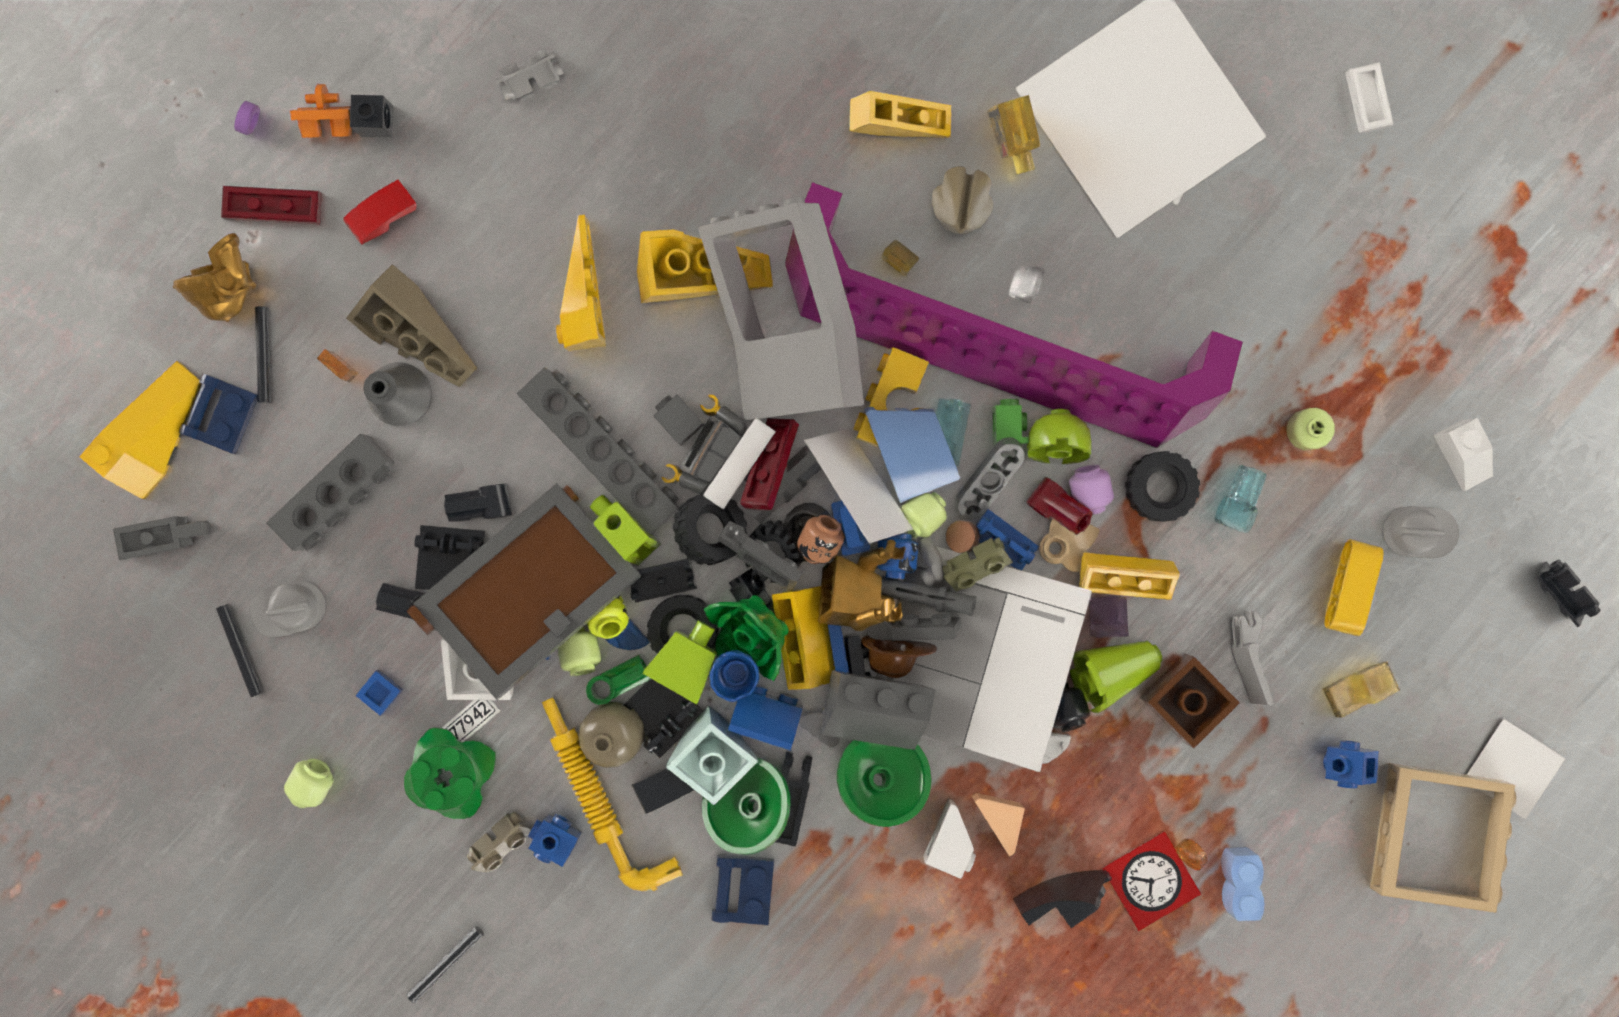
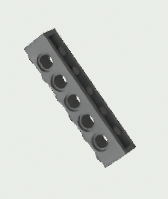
M544 367L516 394L649 535L654 534L679 510V506L676 504L679 498L667 485L662 489L653 480L657 475L645 462L639 465L631 457L635 451L623 439L617 442L611 436L610 432L613 428L602 416H599L597 419L594 418L588 411L591 407L589 402L579 392L573 395L566 388L569 381L557 369L551 372ZM557 394H562L565 398L564 407L560 411H553L550 407L551 398ZM583 417L587 421V429L583 434L576 435L572 431V423L575 419ZM604 440L609 445V453L604 458H597L593 451L594 446L597 442ZM621 464H628L632 471L631 477L627 481L621 482L616 478V468ZM643 487L651 488L654 493V498L648 505H642L637 499V493Z

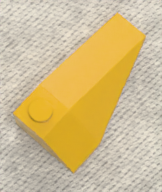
M585 214L578 215L560 311L561 324L556 325L558 343L564 344V348L568 351L606 346L590 224Z
M674 229L642 231L640 233L637 277L641 303L673 301L719 294L702 239L686 235L684 232ZM736 246L749 290L773 287L769 255Z
M176 361L111 421L79 457L103 478L141 499H146L168 471L170 466L168 465L174 447L178 446L181 438L179 437L180 427L182 423L184 424L185 419L189 417L202 385L199 382L200 379L183 364Z

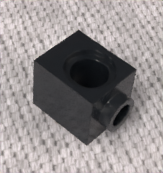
M351 95L350 127L361 137H393V105L383 95Z

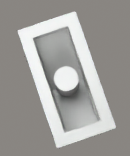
M1478 418L1461 420L1433 435L1462 491H1466L1493 477L1492 445Z
M948 799L923 858L927 865L961 879L964 871L969 872L971 870L976 854L973 853L974 848L957 805L953 800Z

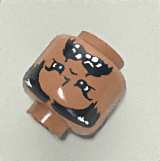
M820 515L819 517H812L806 522L798 538L797 546L807 562L811 564H827L836 558L845 538L841 524L836 519L827 515Z

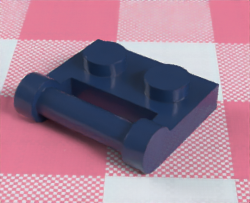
M202 373L199 380L202 385L186 424L182 423L179 433L231 454H236L257 404L258 396L256 393ZM216 388L221 390L222 393L205 432L198 428L213 391Z
M726 854L717 855L716 866L719 867L716 907L712 910L711 920L718 923L735 922L768 925L774 859ZM732 868H741L738 910L728 909Z

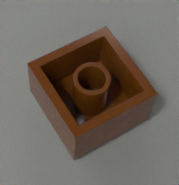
M1186 653L1140 697L1183 743L1193 749L1240 704L1194 656Z

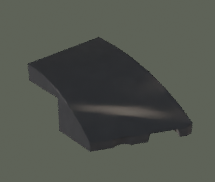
M1106 870L1074 872L1044 881L1014 897L1013 900L1028 925H1031L1056 907L1070 928H1073L1099 909L1100 900L1106 892L1103 884L1110 881L1111 876Z

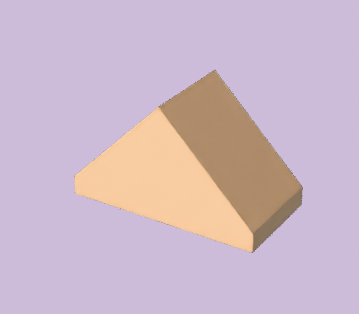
M975 793L972 795L973 800L1010 857L1016 850L1025 808L1020 802Z

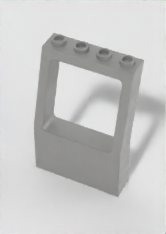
M804 197L785 199V205L780 207L779 204L759 206V212L754 213V210L734 212L735 218L730 219V216L713 217L710 219L711 224L698 227L735 345L744 421L754 420L755 417L757 419L864 405L856 332L820 205L819 203H805ZM793 225L822 325L819 329L765 338L738 255L735 240L738 237Z

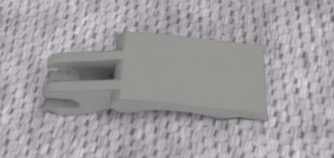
M1251 610V613L1244 611V615H1241L1240 618L1234 615L1232 619L1233 655L1251 704L1275 705L1270 695V685L1262 673L1258 659L1260 648L1257 642L1262 628V618L1254 610Z

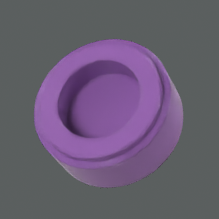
M249 101L242 103L235 118V131L244 135H250L254 131L260 116L258 105Z

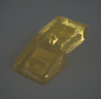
M1387 661L1360 670L1322 688L1337 718H1343L1367 704H1376L1400 691Z

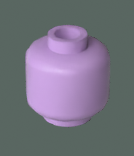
M1087 465L1074 471L1075 474L1069 479L1072 498L1090 509L1093 514L1105 511V506L1114 499L1108 471L1100 469L1099 465Z

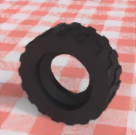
M1162 451L1147 454L1136 461L1132 469L1128 471L1126 475L1128 478L1125 482L1127 491L1125 495L1131 503V508L1136 510L1141 517L1160 522L1174 521L1188 514V511L1195 506L1196 499L1199 498V486H1201L1200 479L1198 480L1197 477L1198 472L1196 468L1192 467L1188 459L1182 458V455L1178 453ZM1157 471H1167L1177 481V493L1168 502H1157L1147 492V481Z
M703 492L680 505L679 511L674 516L673 531L675 533V542L678 543L679 550L687 556L686 558L690 561H696V564H707L709 566L728 560L738 553L720 541L715 544L703 541L697 531L699 517L704 513H712L720 519L723 529L731 521L744 527L746 534L747 521L744 519L743 510L738 507V503L735 500L730 499L725 508L722 509L703 496L705 493Z
M680 594L667 598L658 604L652 611L647 623V639L651 643L652 651L658 654L670 638L667 633L668 623L674 616L679 614L689 615L696 622L700 620L715 629L706 645L713 649L716 644L719 628L717 627L718 625L712 624L708 620L704 608L708 605L704 600L693 595Z

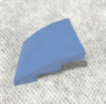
M874 407L864 409L900 503L960 480L949 446L933 409H917L913 411L906 408H895V411L876 410Z

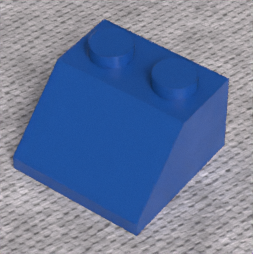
M757 685L751 695L737 700L728 731L791 751L803 710V705L797 704L798 698L784 693H780L779 697L767 694V688Z

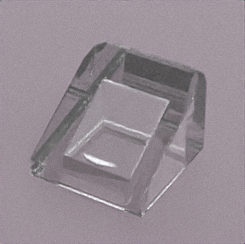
M1033 266L1018 267L1009 290V296L1027 303L1036 299L1045 273L1044 268Z

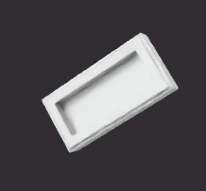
M1380 62L1348 69L1345 74L1359 134L1392 126L1394 122Z

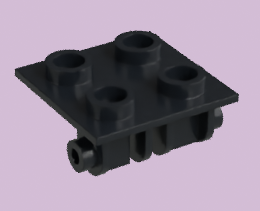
M421 525L420 535H416L414 541L415 548H418L415 589L430 590L484 544L485 531Z
M653 679L646 682L623 705L629 710L633 709L638 713L644 724L645 738L643 746L651 754L654 752L659 758L682 737L686 728L703 712L695 703Z

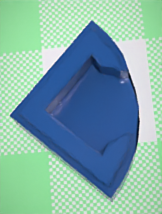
M631 618L628 620L625 630L617 637L605 639L610 645L623 650L641 649L650 643L647 636Z

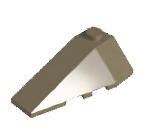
M393 264L369 287L346 317L347 320L371 340L380 345L385 341L398 348V354L406 359L411 355L422 361L426 370L458 387L477 369L420 288Z

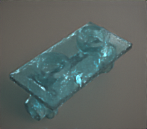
M939 398L936 417L955 465L959 466L971 404L964 403L958 399L948 400Z

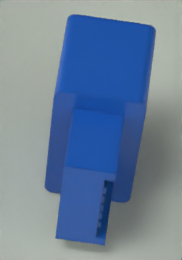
M843 501L833 502L831 504L833 518L841 524V529L845 535L844 543L840 548L841 554L848 556L869 551L870 544Z

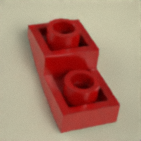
M398 179L366 198L343 217V220L360 244L363 245L388 232L390 223L417 210L415 200Z

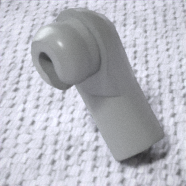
M930 537L922 538L917 543L929 569L923 570L921 577L926 586L931 587L935 583L939 584L943 579L942 556Z

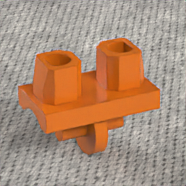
M317 84L315 94H305L306 104H316L317 107H303L297 110H290L291 121L298 120L302 138L322 136L320 120L330 119L332 137L352 135L350 106L330 107V103H339L340 97L338 93H329L325 84Z

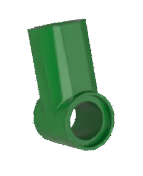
M640 654L593 677L586 686L588 699L594 704L603 705L651 680L650 677L643 674L647 665ZM601 680L608 683L610 686V694L608 696L602 697L595 692L596 681Z

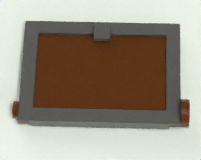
M556 483L415 601L414 605L407 610V613L427 635L436 629L497 701L641 577L632 564L624 560L594 526L593 522L575 504L579 498L568 485L561 488Z

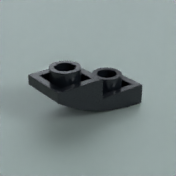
M667 768L658 770L631 785L645 814L694 791L692 787Z

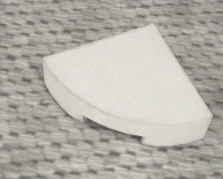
M1051 732L1042 764L1057 758L1067 749L1071 739L1069 734Z

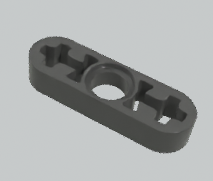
M1007 437L999 440L959 492L956 502L962 517L974 520L983 516L1024 462L1025 454L1021 443L1017 439ZM1014 449L1016 456L1014 458L1008 456L1004 460L1003 451L1010 452ZM1002 462H1003V466H1004L1005 471H1003V469L1000 467V465H1001ZM988 472H995L999 475V480L994 485L988 486L981 482L983 475ZM975 487H977V488L979 489V491H980L979 495H978L977 490H976ZM976 498L978 505H971L967 508L965 501L972 502Z

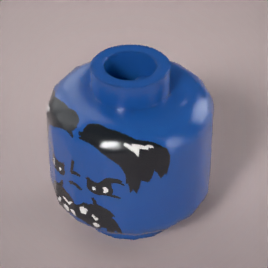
M898 534L879 540L877 548L883 547L886 549L887 541L891 539L896 542L895 548H906L904 559H888L886 563L877 566L879 570L886 571V578L905 579V573L916 571L919 544L912 540V535Z

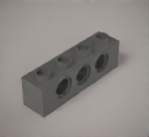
M359 434L270 518L266 524L292 551H303L304 549L308 551L321 540L319 535L327 527L331 529L345 517L343 512L350 505L354 507L367 497L368 493L366 490L374 482L380 484L390 475L391 471L389 468L395 462L369 435ZM356 464H359L363 470V475L358 481H354L351 477V469ZM333 486L339 491V498L335 503H331L328 499V491ZM310 508L316 515L315 522L311 526L305 521V513Z

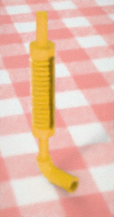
M553 697L541 702L556 733V736L549 739L553 749L558 751L557 757H561L559 762L563 763L562 768H566L565 774H569L567 779H572L569 783L574 785L572 790H576L574 794L579 796L577 801L581 802L580 807H584L582 811L586 813L585 818H589L587 822L591 824L590 829H594L593 835L597 844H607L620 872L618 877L623 884L632 890L647 891L652 889V891H656L658 886L683 876L682 869L678 866L675 856L651 869L646 867L638 871L635 867H631L618 839V836L623 833L619 821L615 820L616 814H612L614 809L610 808L611 803H607L609 799L605 797L606 792H602L604 788L600 786L601 781H597L599 777L595 775L596 770H592L593 764H589L591 761L586 759L580 748L576 728L568 730Z

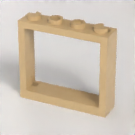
M1388 763L1370 888L1381 896L1496 913L1497 906L1502 899V888L1500 886L1502 872L1507 867L1505 851L1507 840L1510 839L1512 833L1510 817L1517 798L1514 791L1515 785L1503 780ZM1412 779L1494 791V798L1491 800L1477 897L1396 885Z

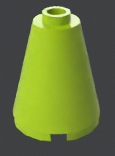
M1140 641L1076 651L1072 661L1074 660L1075 668L1069 671L1074 687L1081 688L1086 701L1095 707L1090 709V711L1100 713L1160 670V663L1163 658L1160 649L1155 644L1152 645L1149 641Z

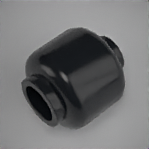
M1068 682L1065 683L1053 725L1054 728H1061L1062 733L1085 726V720L1091 714L1082 689L1079 687L1070 688Z

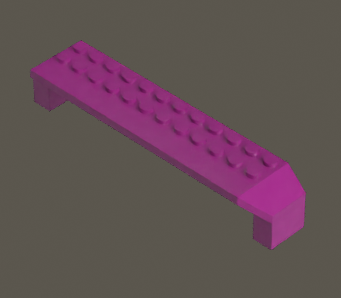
M813 182L811 183L805 203H819L854 321L856 337L891 350L894 347L926 360L929 364L1053 410H1069L1070 414L1079 417L1083 421L1156 448L1205 420L1231 391L1243 341L1213 330L1188 360L1185 375L1166 384H1161L853 270L847 265L831 235L843 193ZM793 228L785 260L800 316L821 323Z

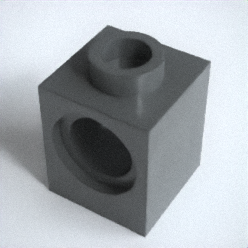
M670 395L666 396L655 407L658 412L653 415L654 418L680 446L686 443L705 425L678 395H675L673 398Z

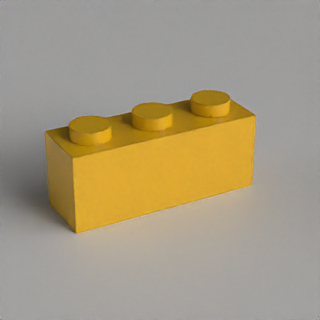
M821 586L772 594L775 616L777 619L785 622L789 629L781 650L788 690L811 689L829 684L832 670H835L828 624L818 623Z

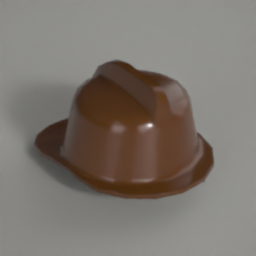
M869 635L864 636L861 640L862 644L869 650L871 670L890 678L906 676L912 671L918 656L930 655L937 651L935 645L920 641L873 640Z

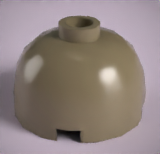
M608 702L598 705L587 714L581 723L578 734L579 745L585 757L595 765L604 768L619 767L631 761L641 749L645 738L644 724L638 713L633 709L629 710L627 707L622 706L623 703Z

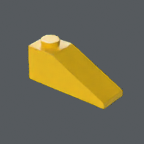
M868 91L850 99L849 131L875 136L951 137V105Z

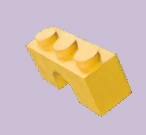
M894 347L890 355L883 353L877 371L882 372L878 384L871 383L865 398L866 401L870 402L869 407L888 411L886 408V398L889 393L895 390H905L915 394L929 362ZM860 412L853 427V430L858 431L856 439L879 448L866 414Z

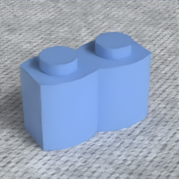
M1248 847L1225 848L1221 858V868L1226 879L1222 889L1223 905L1226 911L1237 921L1261 920L1264 913V897L1260 890L1264 875L1262 861L1259 855Z

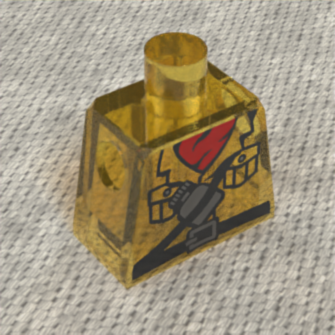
M1029 95L997 104L988 109V116L1002 159L1012 156L1017 175L1035 170L1031 150L1039 148L1040 141ZM1015 134H1017L1020 137V145H1018L1014 140Z

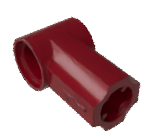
M1048 477L1043 478L1026 501L1037 513L1047 519L1052 518L1075 535L1084 532L1091 523L1093 512L1070 497L1066 490Z

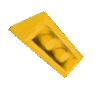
M1085 552L1081 560L1079 587L1091 590L1092 593L1171 600L1180 573L1175 563L1169 560Z

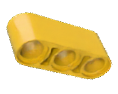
M1352 539L1347 540L1341 552L1325 614L1324 624L1327 629L1357 637L1363 633L1383 562L1384 551L1382 547Z

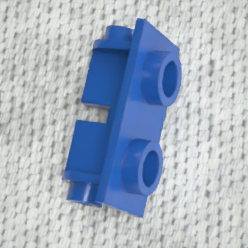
M987 509L975 525L979 531L980 543L990 538L995 540L1000 537L1005 546L1004 550L1013 561L1010 565L1015 569L1022 571L1025 565H1029L1036 556L1034 553L1039 546L991 510Z

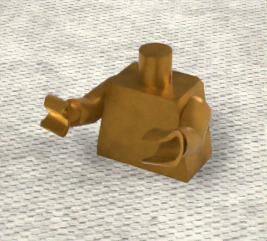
M891 539L887 541L886 549L880 547L864 552L860 555L857 564L838 555L832 562L827 563L822 568L818 623L848 626L855 631H863L869 626L884 621L895 622L901 620V602L894 609V598L881 595L882 578L879 574L875 573L878 565L886 563L888 559H904L906 548H895L896 542Z

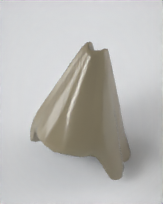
M963 166L953 167L946 171L943 183L932 192L934 214L946 230L960 235L968 234L981 228L986 223L994 207V201L989 194L992 186L989 176L980 170H975L973 174L969 175Z

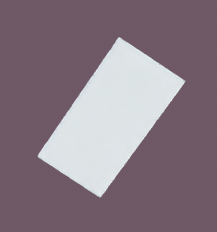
M849 429L804 440L869 544L913 530Z

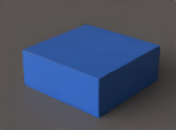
M376 670L355 696L381 716L396 700L403 689L383 672Z

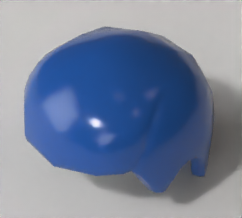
M738 650L725 652L715 659L710 669V686L718 697L729 702H736L751 695L759 681L758 665L749 654Z

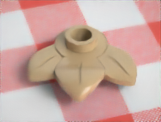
M1052 519L1049 533L1040 541V555L1048 563H1061L1069 571L1080 572L1083 553H1089L1087 549L1095 542L1100 530L1089 524L1084 532L1075 535ZM1053 542H1057L1060 546L1057 554H1052L1049 550V546Z

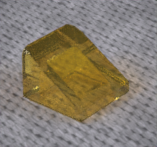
M898 240L890 243L881 256L882 260L903 276H907L919 261V257Z

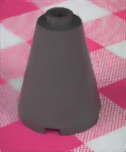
M404 362L387 364L370 374L363 385L364 394L371 411L378 419L387 424L406 426L417 422L426 414L429 408L428 405L432 395L429 380L420 369Z

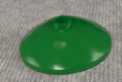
M852 740L840 757L837 767L839 794L849 811L867 824L878 827H892L903 824L921 811L930 794L931 769L925 753L918 744L915 750ZM875 774L880 775L882 778L880 786L874 782Z
M757 757L758 762L715 805L706 798H702V817L708 834L718 846L731 853L749 855L767 849L780 837L789 818L790 794L783 775L773 764ZM757 801L759 807L758 810L755 812L753 806L754 803Z

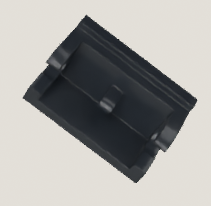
M686 558L638 569L637 571L641 577L630 586V596L636 603L698 589L692 561Z

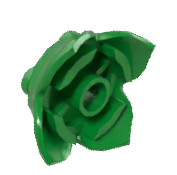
M755 595L738 602H718L706 606L704 611L708 620L712 624L718 625V628L721 627L715 644L717 657L725 652L734 650L749 654L758 665L759 673L774 682L780 671L781 650L785 643V636L789 632L785 622L777 619L774 613L766 607L764 601Z
M430 728L419 739L414 749L412 765L404 776L405 793L413 803L421 808L435 810L451 819L471 818L481 806L483 798L481 787L490 779L494 771L496 752L479 741H458L455 735L447 729ZM441 768H444L445 772L450 770L453 774V777L449 779V783L440 778L442 774Z

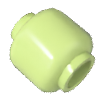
M1319 408L1300 410L1294 413L1287 424V436L1290 442L1302 450H1314L1326 446L1332 440L1335 432V424L1332 417L1326 411Z
M927 492L907 500L901 506L902 513L913 528V530L907 531L912 537L928 538L946 521L947 514L944 509L946 503L939 494Z
M584 627L557 649L560 667L564 671L570 672V676L590 674L595 671V666L601 662L598 638L591 632L585 631Z
M313 758L300 761L295 764L284 785L285 794L291 803L299 808L316 807L323 802L334 781L333 775L330 772L329 766L319 759Z

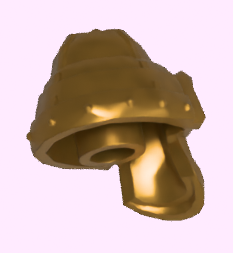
M236 233L226 235L208 251L212 264L190 270L192 275L173 281V288L178 293H181L187 302H190L192 306L196 307L209 320L229 322L232 317L241 312L246 295L257 286L251 278L249 263L242 261L239 250L240 241Z

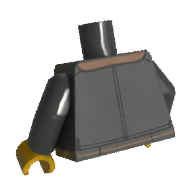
M712 394L708 395V397L715 402V406L712 409H706L700 404L702 411L710 417L682 466L667 464L665 466L674 469L675 476L672 479L661 476L662 480L666 483L679 482V486L698 494L706 492L748 429L741 417L727 407H721L717 397ZM750 471L747 473L743 481L747 482Z

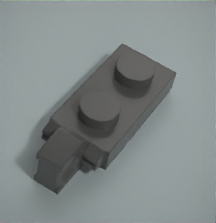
M174 516L113 529L119 560L186 548V546L193 545L192 537L210 534L208 521L189 523L188 516Z
M731 521L725 526L718 538V541L738 553L737 557L789 592L794 589L803 574L792 560L785 557L780 558L771 552V548L765 542L758 539L753 540L745 533L744 527Z

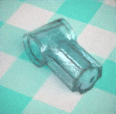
M1239 465L1228 495L1222 499L1218 506L1215 522L1245 534L1248 533L1257 516L1258 510L1255 506L1267 474L1252 467Z

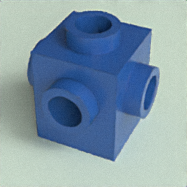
M1341 740L1338 746L1327 747V752L1323 759V766L1326 770L1325 779L1338 781L1337 786L1353 789L1358 788V785L1377 783L1379 751L1360 748V742Z
M548 814L543 822L537 819L528 837L533 840L528 849L534 852L533 855L538 860L548 864L552 861L563 867L582 831L572 827V822L566 817L559 814L554 816Z

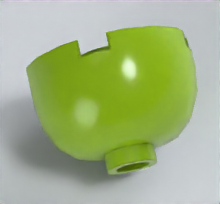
M1052 410L1051 414L1044 415L1036 420L1029 431L1028 457L1034 461L1050 464L1049 457L1063 459L1061 465L1081 463L1090 458L1092 450L1090 430L1083 420L1070 414L1069 410Z

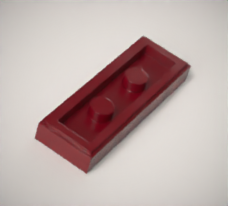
M223 186L221 218L225 220L320 225L322 193L314 190Z
M767 418L765 424L773 429L775 433L750 470L740 504L745 509H773L799 427L795 419Z

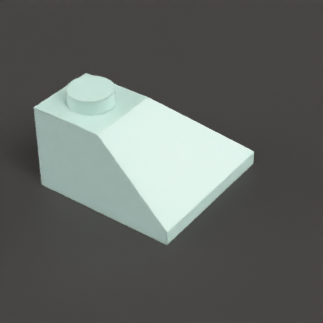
M708 706L686 728L669 758L666 768L715 805L758 762V758L740 734L728 731L730 723Z

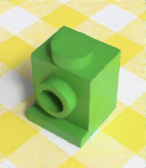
M1019 399L1000 400V405L992 407L993 446L999 440L1007 437L1017 439L1021 445L1028 444L1029 437H1022V431H1027V413L1022 412V405H1019Z

